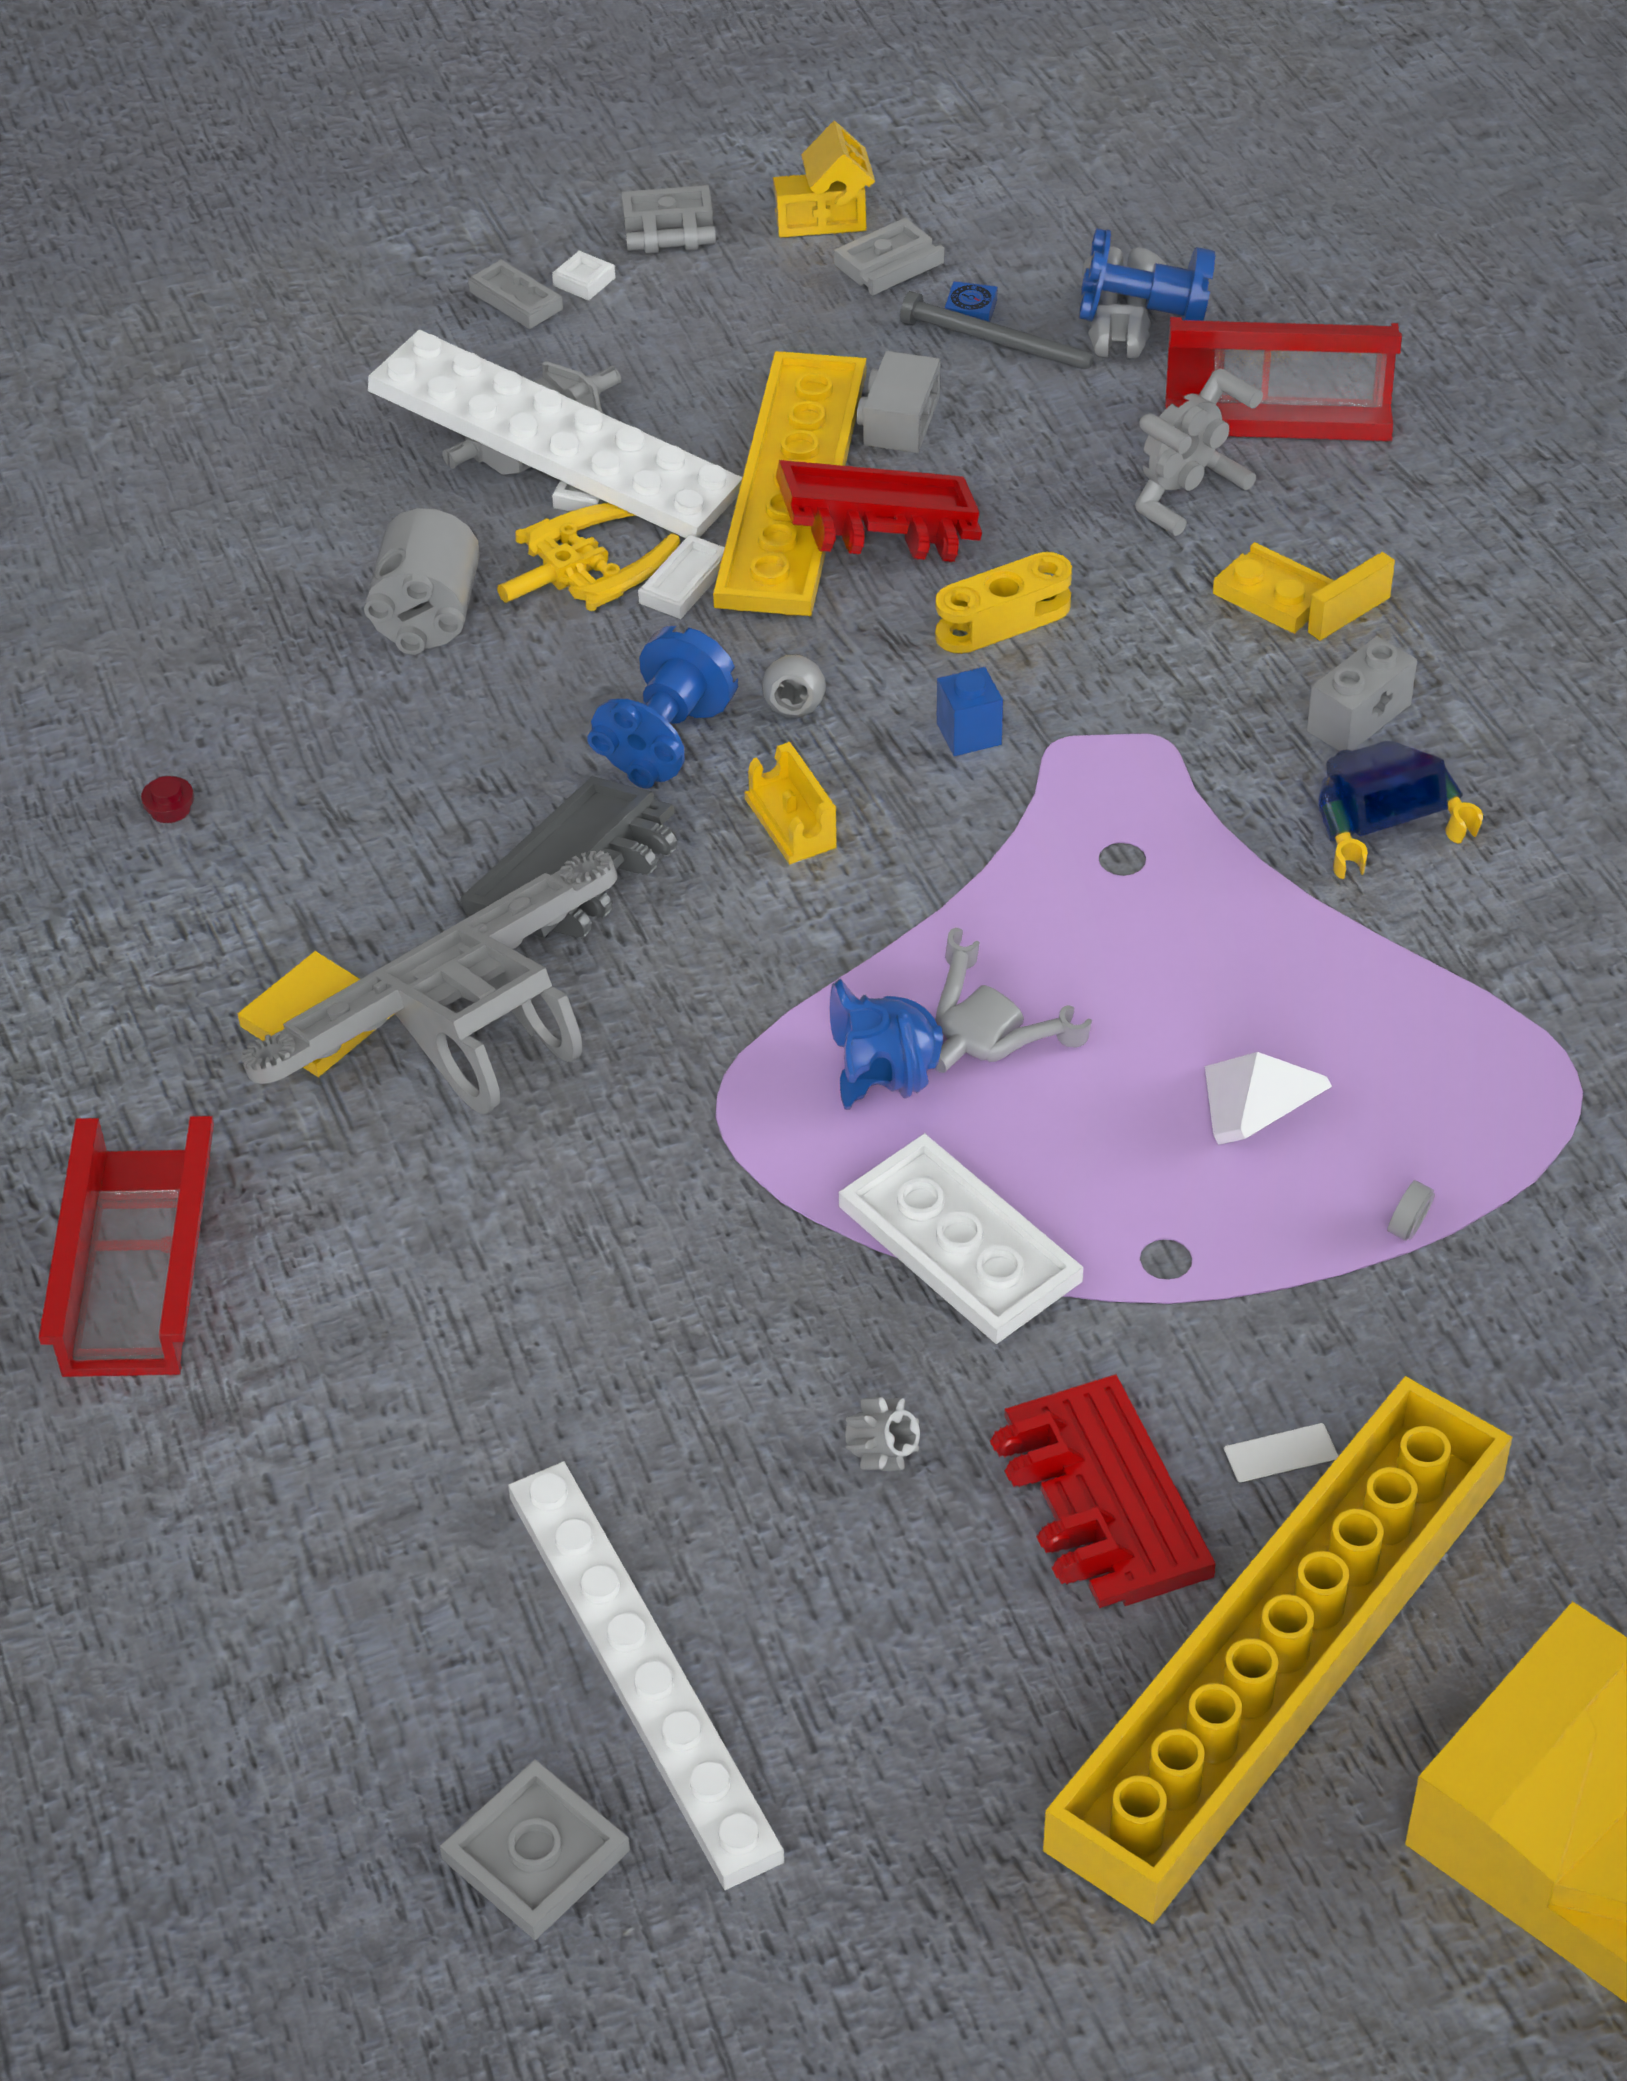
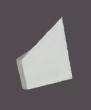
M1259 1052L1204 1066L1213 1135L1218 1145L1248 1138L1332 1087L1327 1076Z

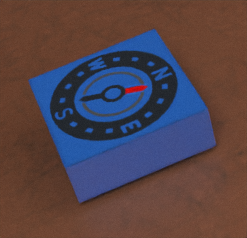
M953 281L945 309L990 322L997 302L998 287Z

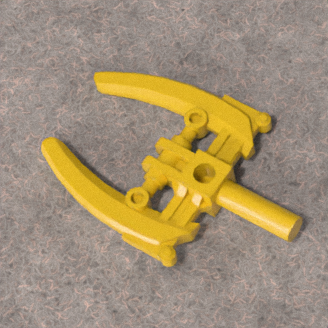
M610 503L574 510L551 520L547 518L527 528L516 530V542L519 544L526 543L528 545V555L535 557L538 554L543 559V565L499 584L497 591L501 600L508 603L552 583L559 591L568 587L574 599L585 600L586 609L588 611H595L597 607L623 596L625 591L652 576L680 545V538L676 534L668 535L646 555L620 569L617 564H607L608 551L602 546L598 547L599 542L593 537L588 539L579 537L577 531L613 519L636 515ZM560 540L562 545H559L556 541ZM594 569L595 571H600L603 577L594 579L588 572Z

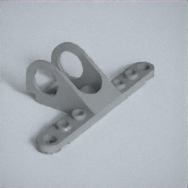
M591 851L589 856H587L586 852L581 853V859L577 856L572 857V861H566L564 863L565 866H562L554 874H542L283 1024L285 1029L275 1033L273 1036L266 1035L263 1042L259 1038L255 1040L256 1045L250 1043L247 1049L242 1051L241 1061L249 1080L254 1083L264 1084L283 1079L316 1059L333 1055L341 1048L343 1043L360 1033L381 1027L387 1021V1018L393 1014L399 1018L457 1095L470 1108L480 1114H487L499 1105L500 1091L484 1044L469 1035L506 1013L512 1011L531 1037L536 1034L543 1044L558 1058L567 1062H573L578 1059L582 1053V1039L567 994L552 986L546 967L513 949L522 943L523 938L544 926L559 923L566 917L569 911L609 889L618 877L612 857L608 852L604 854V851H599L597 854L596 851ZM540 994L556 1018L562 1041L554 1037L544 1026L530 999ZM461 997L475 1002L458 1013L445 1007ZM446 1035L453 1039L466 1055L476 1074L479 1090L460 1071L449 1050Z

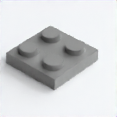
M536 1759L440 1845L442 1860L534 1940L541 1936L630 1851L629 1838Z

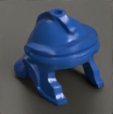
M842 979L833 983L830 992V1025L834 1041L838 1046L844 1047L845 1069L842 1070L840 1076V1093L844 1109L850 1110L855 1101L865 1097L870 1086L877 1084L885 1086L892 1092L899 1090L904 1099L910 1097L912 1092L918 1093L927 1087L929 1083L927 1071L937 1067L943 1046L942 1027L937 1025L931 1013L917 1002L902 997L868 998L867 995H863L859 999L850 991Z

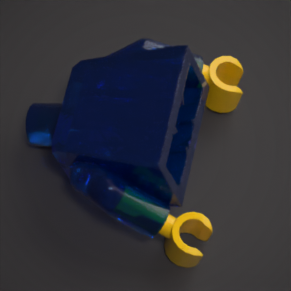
M1383 741L1354 751L1342 750L1334 757L1329 758L1326 763L1327 777L1320 784L1318 807L1329 840L1337 842L1333 871L1340 879L1345 878V861L1347 860L1357 863L1361 875L1365 871L1368 854L1367 847L1363 842L1351 837L1355 833L1361 837L1448 809L1451 816L1445 832L1452 842L1462 843L1467 832L1466 828L1473 837L1477 836L1483 820L1481 809L1472 803L1461 802L1460 798L1463 796V793L1447 770L1444 760L1434 754H1428L1395 741Z

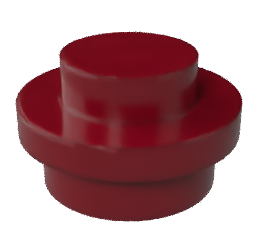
M162 776L149 782L144 787L141 793L143 808L154 820L161 823H174L184 819L189 814L194 801V793L191 784L187 780L177 776Z

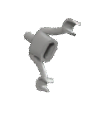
M960 928L950 930L945 958L950 968L935 1019L937 1025H941L943 1035L947 1040L941 1048L939 1063L935 1068L941 1073L946 1072L965 1053L980 1060L996 1062L1028 1043L1056 1035L1058 1040L1067 1047H1080L1087 1042L1092 1020L1087 1019L1080 1025L1071 1024L1074 1007L1070 1005L1064 1006L1061 1009L1059 1018L1020 1027L1024 1020L1020 1009L1010 999L989 986H980L966 1000L957 1004L963 988L966 970L977 962L980 942L975 941L967 947L959 946L963 930Z

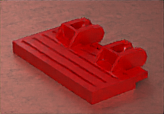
M779 460L776 480L792 525L811 526V532L819 551L831 552L836 535L842 536L849 554H861L865 538V530L861 520H863L867 531L905 534V541L913 559H926L930 543H933L942 561L955 562L959 547L957 531L960 539L981 540L982 530L978 523L980 512L964 476Z
M1117 1374L1004 1409V1416L1009 1425L1003 1428L1000 1427L989 1441L999 1457L1004 1456L1006 1458L1013 1454H1021L1009 1461L1004 1470L1008 1480L1011 1481L1013 1487L1026 1486L1029 1483L1034 1484L1047 1480L1041 1482V1491L1055 1520L1052 1523H1047L1045 1527H1041V1531L1036 1536L1041 1548H1044L1046 1553L1051 1552L1053 1554L1063 1549L1068 1550L1093 1542V1544L1077 1548L1073 1552L1069 1551L1056 1558L1057 1560L1051 1568L1061 1584L1066 1583L1068 1585V1583H1074L1077 1580L1082 1581L1108 1572L1106 1575L1089 1580V1589L1098 1607L1102 1608L1120 1601L1126 1607L1214 1578L1216 1563Z

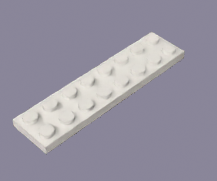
M420 329L368 377L369 392L684 538H687L689 534L700 538L739 494L743 477Z

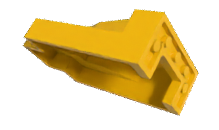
M1572 1601L1419 1775L1405 1845L1626 2003L1627 1637Z

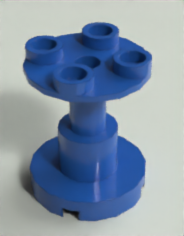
M1095 229L1090 253L1092 261L1090 268L1085 270L1082 282L1081 295L1083 297L1079 319L1093 321L1102 290L1146 299V309L1176 314L1178 317H1182V320L1204 321L1210 296L1208 284L1209 279H1213L1215 266L1214 250L1196 247L1192 253L1188 269L1155 263L1151 272L1107 263L1111 230Z
M665 626L655 632L645 644L639 656L640 672L647 684L643 691V701L645 704L630 699H610L599 705L591 720L592 730L587 736L590 747L596 753L606 756L614 766L627 774L629 780L634 785L640 788L649 789L656 782H665L677 776L685 762L684 745L671 724L681 723L688 716L711 718L723 712L738 689V678L733 682L731 675L735 668L731 657L718 642L699 630L688 627L683 634L672 632L676 626Z

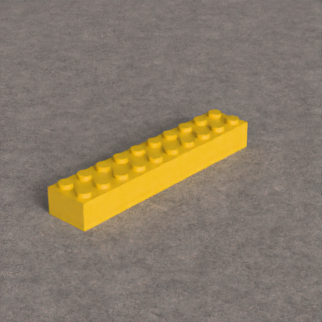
M1405 1376L1045 1810L1043 1852L1151 1924H1154L1501 1484L1505 1475L1512 1436Z

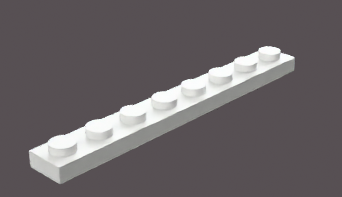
M563 1461L508 1484L510 1500L723 1889L727 1890L783 1864L784 1850L566 1463Z

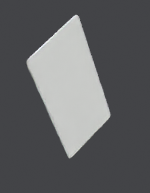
M1323 1423L1224 1447V1451L1239 1483L1333 1461L1338 1458L1336 1449Z

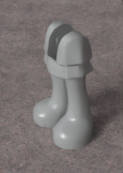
M1110 247L1107 263L1123 266V254L1119 248ZM1135 248L1129 253L1127 267L1152 272L1155 263L1164 265L1166 263L1157 254L1147 249ZM1092 256L1088 257L1084 262L1082 277H1084L1086 268H1090ZM1101 290L1097 310L1093 321H1090L1091 329L1088 332L1096 355L1109 358L1112 341L1126 342L1127 359L1138 358L1150 337L1151 321L1148 317V309L1145 308L1146 299L1127 296L1126 304H1117V293Z

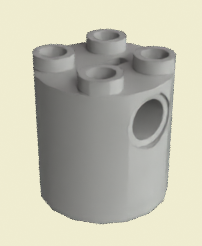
M420 508L400 513L388 523L380 545L364 612L377 631L395 642L400 651L412 655L420 654L425 648L430 649L447 644L461 633L480 557L478 540L470 527L454 515L437 509Z

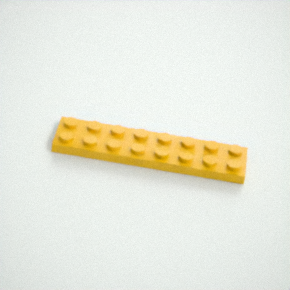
M775 351L713 592L714 608L812 616L826 552L819 551L811 532V526L792 525L776 480V472L779 460L846 466L857 418V408L867 373L866 358Z

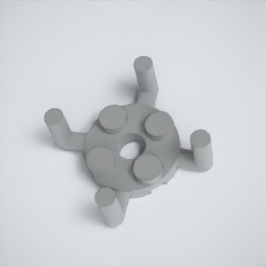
M1217 369L1211 374L1199 395L1189 394L1184 396L1189 401L1180 407L1171 404L1159 417L1148 413L1143 415L1139 422L1141 430L1148 434L1143 452L1149 455L1150 459L1149 468L1143 465L1144 474L1149 480L1136 500L1135 508L1138 513L1175 536L1180 535L1184 531L1187 521L1158 502L1165 489L1176 490L1184 488L1188 491L1193 490L1202 481L1205 467L1244 490L1250 489L1256 480L1255 473L1216 450L1226 441L1229 434V425L1222 420L1221 411L1216 404L1224 392L1253 409L1260 404L1263 393L1224 369Z

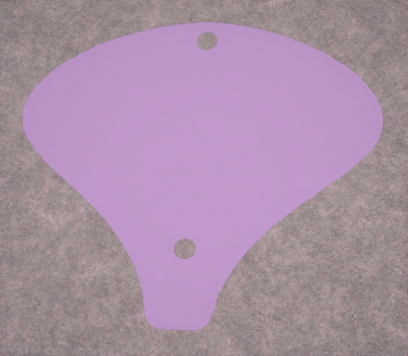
M1153 734L1078 735L1058 739L1046 748L1041 759L1036 790L1015 831L980 873L941 909L871 958L789 1010L738 1054L725 1072L717 1094L716 1121L722 1139L734 1159L782 1204L828 1229L893 1257L896 1256L839 1207V1192L925 1133L1083 1266V1282L1062 1297L1107 1302L1174 1304L1254 1295L1288 1289L1344 1275L1408 1254L1456 1233L1507 1203L1539 1179L1574 1134L1581 1115L1583 1090L1577 1070L1567 1052L1546 1030L1490 992L1384 938L1313 898L1263 862L1222 824L1199 795L1192 783L1181 754L1170 741ZM1126 843L1138 847L1144 853L1146 862L1143 868L1134 874L1125 876L1115 875L1106 871L1101 866L1099 855L1104 848L1111 844ZM953 928L963 930L959 946L967 947L975 941L980 942L977 962L966 970L963 988L957 1004L966 1000L980 986L986 985L1003 994L1020 1009L1024 1017L1023 1024L1020 1027L1059 1018L1061 1009L1067 1005L1074 1007L1071 1024L1080 1025L1087 1019L1092 1020L1089 1038L1080 1047H1067L1058 1040L1056 1035L1028 1043L996 1062L980 1060L965 1053L944 1073L937 1071L935 1068L928 1069L929 1083L927 1087L918 1093L912 1092V1095L904 1099L899 1090L892 1092L885 1086L877 1084L870 1086L865 1097L855 1101L850 1110H845L842 1104L840 1076L842 1070L845 1069L844 1047L837 1045L831 1031L829 1006L832 984L842 979L850 991L859 999L863 995H867L868 998L896 996L910 999L922 1005L936 1019L937 1007L950 968L946 961L945 953L948 933ZM943 1035L944 1043L947 1040V1038ZM1259 1052L1327 1076L1332 1085L1329 1089L1248 1138L1218 1145L1213 1135L1204 1066ZM1416 1180L1433 1189L1435 1196L1419 1229L1412 1239L1405 1241L1388 1232L1387 1228L1404 1193L1410 1184ZM1172 1240L1186 1247L1191 1254L1192 1264L1187 1273L1179 1278L1159 1279L1148 1274L1142 1267L1140 1261L1141 1252L1148 1244L1154 1241Z

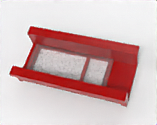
M1170 317L1165 409L1171 404L1180 407L1189 400L1184 398L1186 395H1199L1211 374L1217 369H1224L1263 393L1260 404L1252 409L1223 392L1216 405L1221 411L1222 420L1229 425L1228 436L1392 441L1393 416L1391 401L1396 354L1401 353L1402 332H1399L1398 323H1391V326L1194 321L1182 320V317Z
M190 1116L185 1150L107 1151L99 1118H76L39 1332L41 1345H53L62 1377L181 1375L183 1342H185L207 1173L210 1163L214 1129L213 1116Z

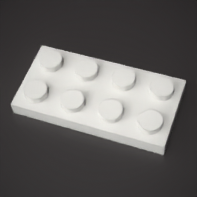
M925 1133L839 1192V1207L995 1344H998L1083 1282L1082 1265Z

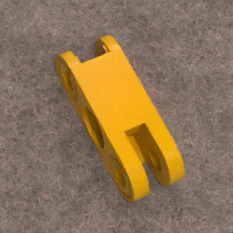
M1041 552L949 584L940 589L936 594L935 609L942 618L936 624L935 629L937 644L942 649L951 653H968L1065 617L1070 611L1071 592L1068 588L1072 580V565L1070 561L1063 555L1054 552ZM956 629L957 631H965L968 634L956 636L952 633Z

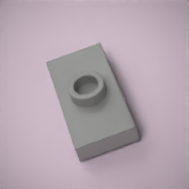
M502 259L468 279L469 291L528 329L535 327L563 310L561 295Z

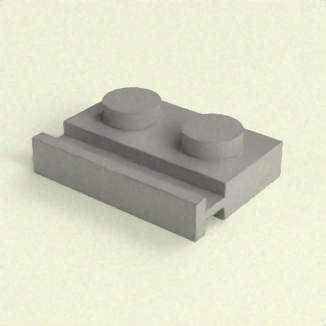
M907 218L898 220L834 249V265L860 286L866 284L872 296L944 263V247L941 245L935 247L932 244V238Z

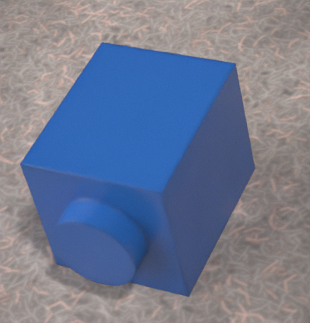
M986 667L937 678V725L953 756L1002 745L1003 698Z

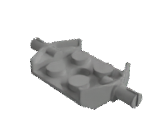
M545 361L542 363L543 377L534 381L602 413L600 393L615 385H619L621 383V376L612 365L593 376H585L581 372ZM468 437L465 438V441L443 450L442 453L445 463L448 466L450 465L451 469L472 458L478 463L485 462L502 475L520 473L531 467Z

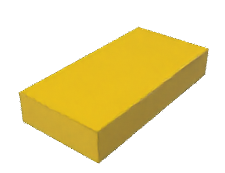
M1384 552L1378 553L1311 595L1308 633L1321 641L1388 600L1391 595L1395 560Z

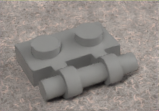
M709 185L621 192L625 232H628L626 233L627 251L645 249V254L659 253V248L685 246V250H698V245L716 244L715 227L712 226L713 210Z

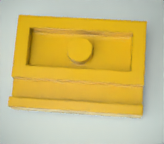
M1254 542L1250 546L1248 554L1242 553L1214 578L1213 594L1295 634L1309 621L1311 595L1334 580Z

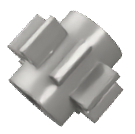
M903 1398L861 1399L862 1412L846 1418V1449L861 1458L860 1469L903 1470V1456L910 1455L912 1452L919 1450V1419L904 1410L905 1400Z

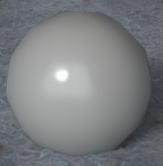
M786 654L775 660L765 670L761 682L765 701L772 711L785 718H802L813 712L822 702L826 692L825 678L816 662L801 654Z

